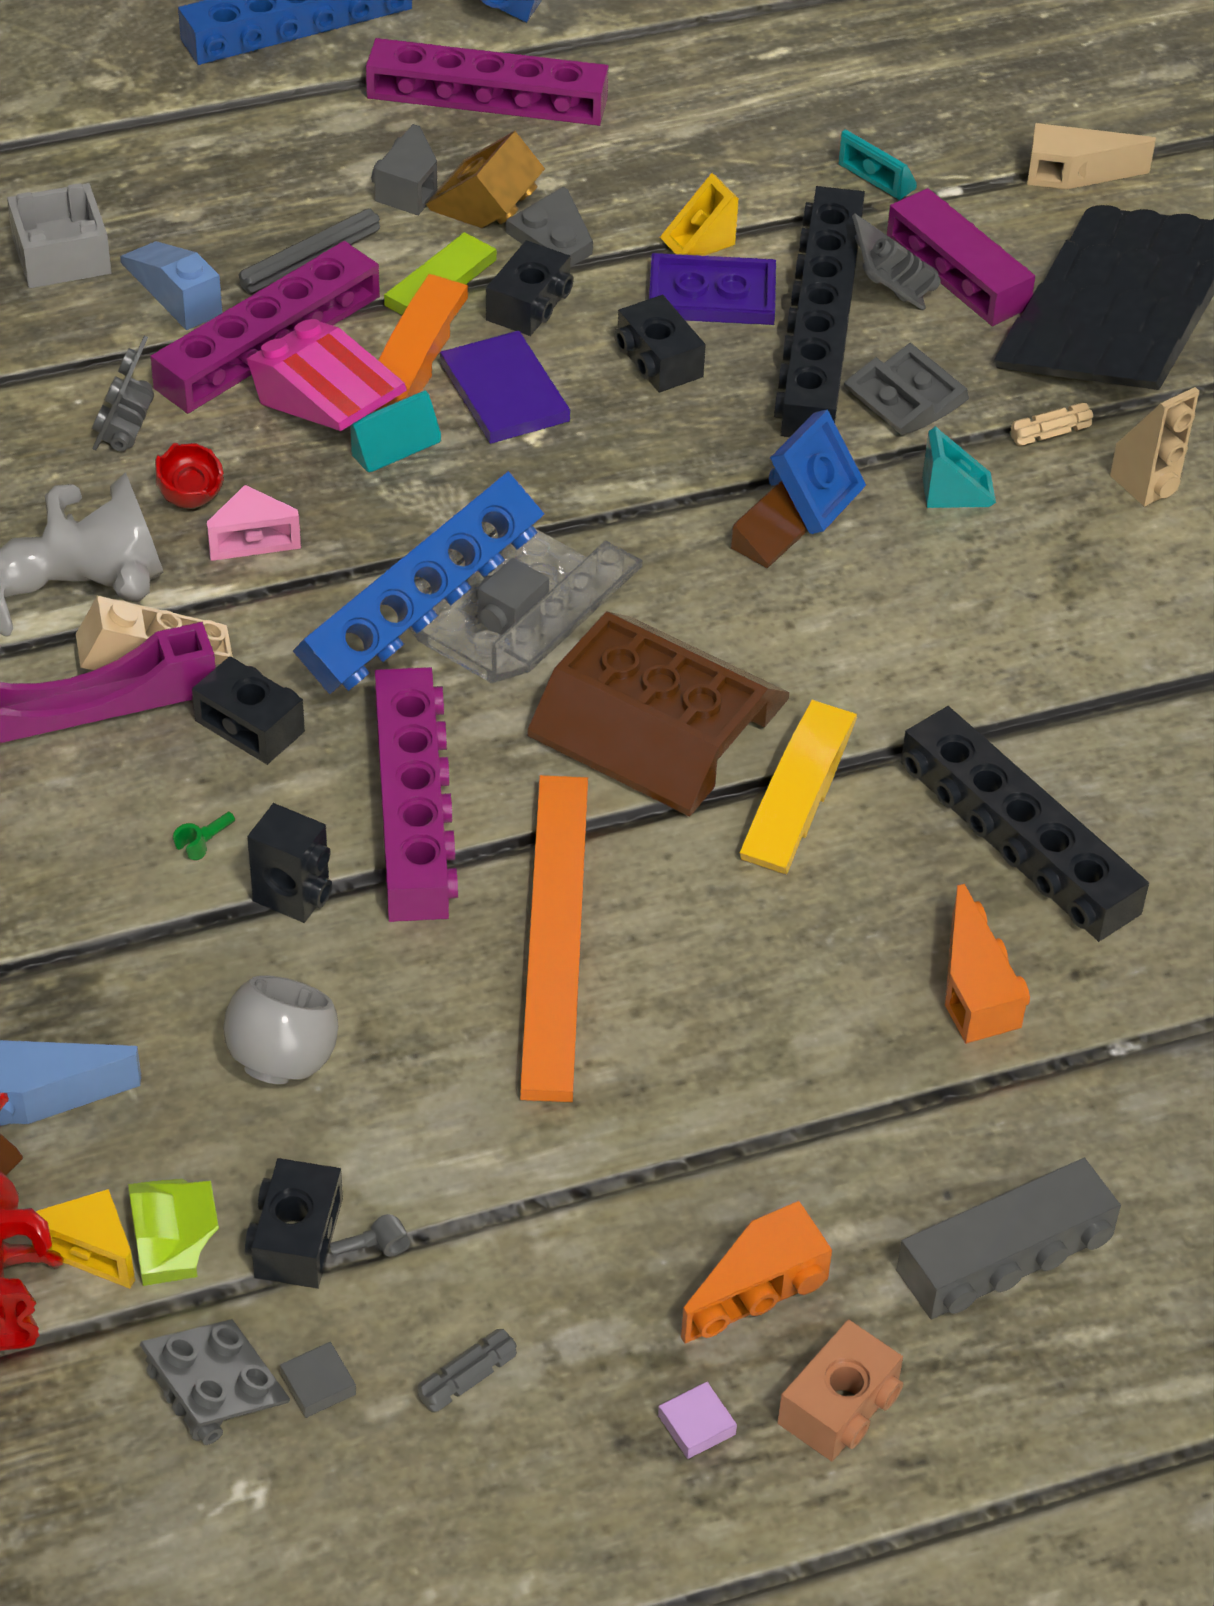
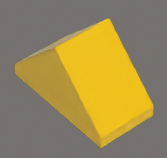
M711 173L662 233L660 238L675 254L706 256L735 245L739 198L715 174Z
M109 1189L36 1211L48 1222L52 1241L50 1249L61 1254L64 1258L63 1263L129 1289L135 1282L131 1249Z

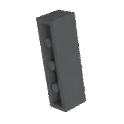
M1084 1157L901 1240L896 1271L931 1320L947 1312L952 1314L959 1313L967 1309L981 1296L994 1290L997 1292L1007 1291L1014 1287L1022 1277L1040 1269L1043 1271L1052 1270L1063 1263L1068 1256L1085 1248L1094 1250L1103 1246L1114 1234L1121 1204Z

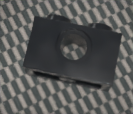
M525 240L486 287V321L514 331L519 330L520 333L531 336L542 322L546 323L550 319L557 303L562 298H567L570 294L574 282V277L570 274L571 256Z
M663 294L618 310V328L614 332L617 347L622 353H626L630 357L641 377L648 379L659 393L704 377L706 344Z
M231 656L192 688L195 721L267 765L305 732L303 699L292 689L283 688L263 676L255 667L246 666Z
M273 803L247 836L252 900L255 903L305 923L316 907L321 908L325 905L332 891V881L329 880L328 868L331 850L327 847L326 824Z
M277 1158L272 1179L263 1178L260 1186L258 1210H262L259 1223H250L245 1240V1255L252 1256L254 1278L319 1289L330 1248L329 1243L332 1241L343 1201L341 1168ZM289 1221H300L293 1224L286 1223Z

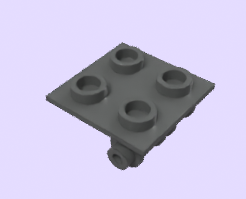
M857 214L852 215L857 232L855 239L863 254L865 262L863 263V269L867 276L873 282H881L892 289L901 301H909L921 310L926 309L923 295L939 287L941 279L938 276V271Z
M145 335L137 351L128 348L118 369V372L125 376L123 379L114 377L104 399L111 404V407L108 408L102 405L91 429L99 432L92 448L95 451L101 440L110 443L117 451H125L135 443L137 433L154 398V392L150 383L131 378L148 339Z
M233 1319L144 1340L140 1343L141 1348L147 1355V1374L159 1384L164 1392L166 1401L173 1404L172 1409L178 1416L185 1415L183 1420L190 1429L191 1437L196 1441L201 1440L204 1445H210L222 1436L223 1430L220 1426L223 1420L283 1405L290 1401L289 1396Z

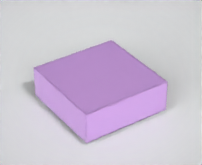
M708 1382L659 1405V1418L687 1459L736 1435V1422Z

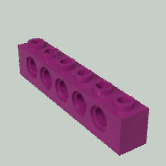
M375 38L366 64L367 99L601 126L608 98L609 65Z
M346 241L339 243L152 354L150 358L153 388L185 413L189 414L251 376L246 358L260 351L264 343L284 337L294 331V327L298 323L305 320L317 319L319 322L335 325L379 298V264Z
M432 667L375 670L389 922L449 919V899L458 898L457 868L447 869L446 861L455 860L454 830L444 831V823H452L451 793L441 794V786H449L448 757H439L438 750H447L445 721L436 722V715H444L443 686H433Z

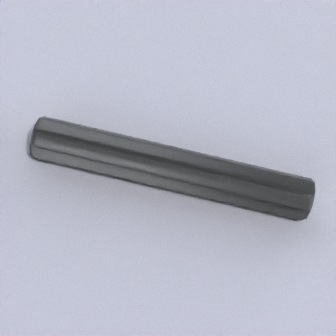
M365 209L241 270L238 274L240 286L247 293L253 294L339 243L346 241L351 245L377 232L380 229L378 214H375L372 209Z

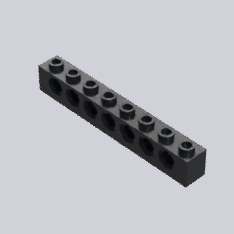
M816 186L814 203H805L803 227L810 228L801 229L799 253L806 254H798L795 279H801L802 281L794 280L791 306H798V308L790 307L787 333H792L794 336L785 335L783 361H790V364L781 363L778 389L786 391L777 392L774 418L782 419V437H791L815 412L828 409L835 423L859 247L855 239L857 232L852 215L857 214L862 218L865 191Z

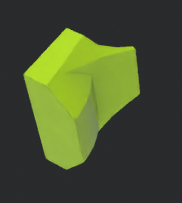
M171 1179L128 1184L143 1286L198 1277L197 1264L200 1252L219 1229L211 1180L187 1182L184 1179Z

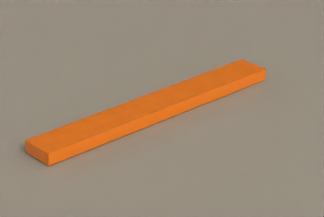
M540 775L520 1100L573 1102L588 777Z

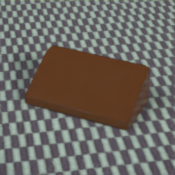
M782 480L738 519L732 529L731 549L765 568H769L808 531Z

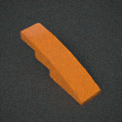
M428 274L400 318L378 360L405 383L407 391L373 412L420 393L432 377V362L450 338V323L468 299V285Z

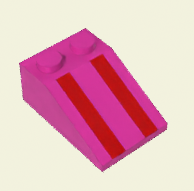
M309 319L298 323L294 327V331L280 339H273L264 343L260 351L246 358L261 405L342 431L407 391L405 383L342 329L319 322L317 319Z

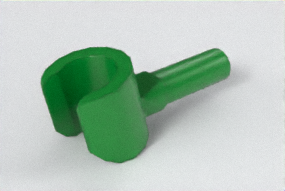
M227 812L202 828L193 823L182 824L177 827L173 834L176 849H183L187 845L186 852L189 859H202L207 851L206 842L235 822L234 815L231 812Z

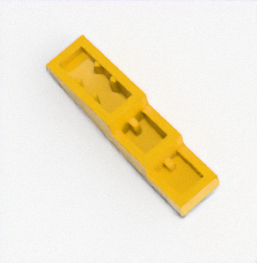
M811 700L759 805L740 851L741 860L786 875L788 874L801 838H806L820 801L824 802L857 720V714Z

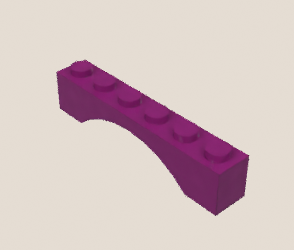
M203 622L157 631L140 646L118 660L85 674L43 683L12 684L0 682V743L192 700V688L216 668L215 655Z

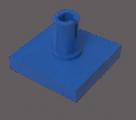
M828 409L813 413L770 457L774 465L769 474L771 486L777 485L782 480L810 534L823 532L866 486Z

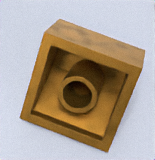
M513 131L466 158L425 205L430 211L479 228H483L496 220L499 224H502L518 211L519 208L515 204L518 201L524 200L536 190L538 186L535 181L545 168L517 132Z

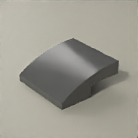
M911 342L885 363L875 357L844 382V386L848 391L901 435L916 431L939 420L969 399L968 390L964 385Z

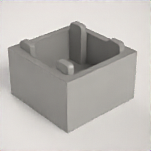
M90 183L72 184L64 188L35 193L27 192L7 197L12 238L29 289L112 274L108 236Z

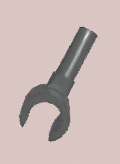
M390 1214L379 1217L372 1224L371 1230L365 1231L363 1234L329 1243L333 1256L379 1244L384 1254L392 1257L403 1253L410 1247V1241L406 1236L407 1231L401 1221Z

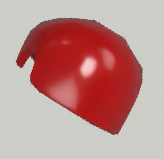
M173 443L162 456L157 455L155 459L156 486L166 501L179 508L194 509L207 504L218 494L223 485L224 472L221 462L211 449L197 443L180 445Z

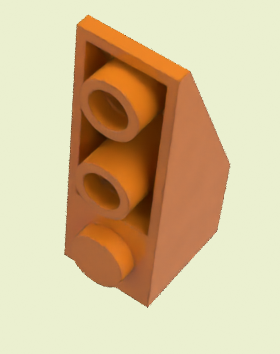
M965 884L957 885L952 915L945 1007L965 1044L1022 1028L1025 1009L1030 1003V994L1023 977L1016 976L1010 966L1008 953L1003 941L1000 938L995 939L988 927L984 907L979 901L974 902Z
M800 1201L751 1221L683 1307L681 1338L685 1344L701 1336L705 1338L713 1337L721 1333L730 1323L748 1315H762L771 1310L777 1302L798 1293L801 1295L809 1294L817 1290L828 1280L832 1248Z

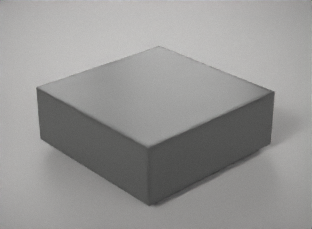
M331 1341L280 1364L281 1376L305 1418L356 1395V1384Z

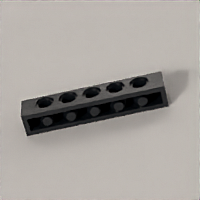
M946 706L905 731L901 764L904 765L906 771L912 777L918 778L936 794L938 800L944 806L951 808L967 822L977 836L983 837L998 850L1010 866L1016 867L1030 879L1043 896L1051 898L1061 907L1076 926L1085 929L1100 942L1142 915L1149 882L950 706Z

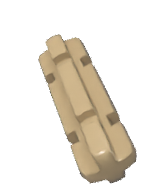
M1082 402L1069 406V411L1063 407L1032 416V421L1028 417L1019 419L1011 424L1010 435L1018 446L1034 443L1036 437L1037 441L1046 440L1072 432L1071 428L1074 431L1089 428L1092 425L1093 412L1089 409L1087 403Z

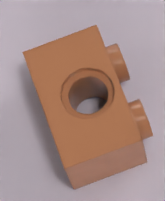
M848 1319L781 1394L778 1424L833 1462L846 1446L853 1449L861 1442L869 1429V1419L879 1407L886 1411L898 1398L903 1388V1382L899 1380L903 1356ZM845 1390L853 1393L854 1395L843 1396L836 1393L835 1391Z

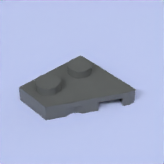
M564 186L506 220V233L521 244L528 240L570 255V267L593 254V240L568 189Z

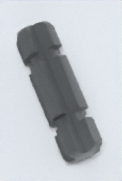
M504 1329L494 1330L482 1339L484 1345L474 1344L440 1368L442 1371L440 1376L437 1373H433L420 1382L417 1388L421 1402L431 1412H437L452 1402L451 1395L454 1394L457 1397L462 1395L494 1372L492 1366L501 1367L513 1359L517 1354V1345Z

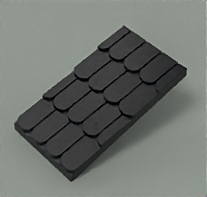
M1096 205L1086 209L1070 240L1065 241L1045 280L1037 286L1022 316L1017 317L994 359L996 367L998 369L1160 390L1214 296V219H1199L1191 214L1163 215L1148 209L1126 211L1111 205Z

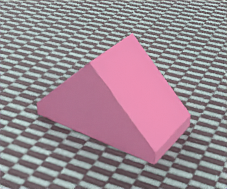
M244 485L207 521L211 561L301 549L298 510L247 485Z

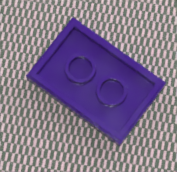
M652 253L649 299L663 294L685 321L774 325L776 260Z
M519 330L440 352V364L490 444L570 422V408Z

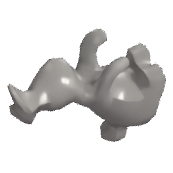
M126 472L110 486L112 499L80 522L75 521L72 514L66 516L64 513L67 505L79 503L82 499L80 489L74 484L55 485L45 495L48 524L42 536L12 538L0 548L1 635L10 636L13 630V623L5 598L17 594L32 593L43 588L49 580H91L105 586H112L119 597L125 601L140 602L150 593V580L155 579L164 572Z

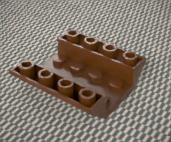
M606 611L554 668L528 727L527 736L690 817L715 787L718 759L750 721L766 727L787 702L790 692L633 617Z

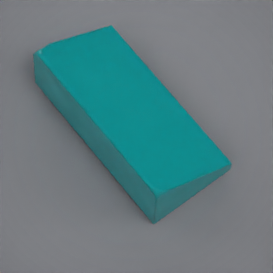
M846 129L842 131L838 162L840 166L898 200H901L917 188V182L908 165Z
M426 390L370 413L350 425L352 456L367 472L376 471L441 442V431L430 395Z

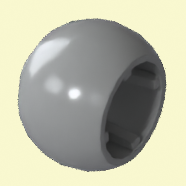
M265 975L253 977L241 985L235 992L226 1009L223 1030L225 1043L231 1056L245 1066L244 1070L247 1074L267 1083L286 1084L289 1082V1079L308 1078L321 1069L334 1050L339 1026L335 1006L326 994L295 980Z

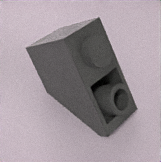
M412 124L402 137H398L395 140L391 150L385 157L375 163L371 179L375 183L376 202L418 216L426 207L425 204L437 192V159L421 127Z

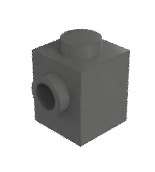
M512 557L492 576L485 577L480 583L476 592L478 622L483 624L488 630L499 633L509 640L516 642L549 611V577Z

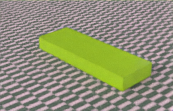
M465 232L385 293L384 306L403 315L428 274L467 284L497 260V249Z

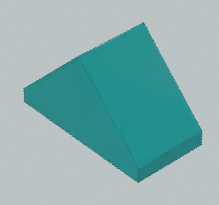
M936 426L929 430L922 474L927 508L990 507L995 504L996 499L991 472Z

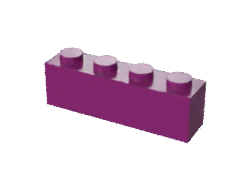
M926 188L890 205L886 235L905 247L913 255L935 268L941 279L940 283L988 324L995 326L1025 310L1033 295L1035 275L1007 253L1000 245L980 231L973 223L953 209L946 201L942 200L929 188Z

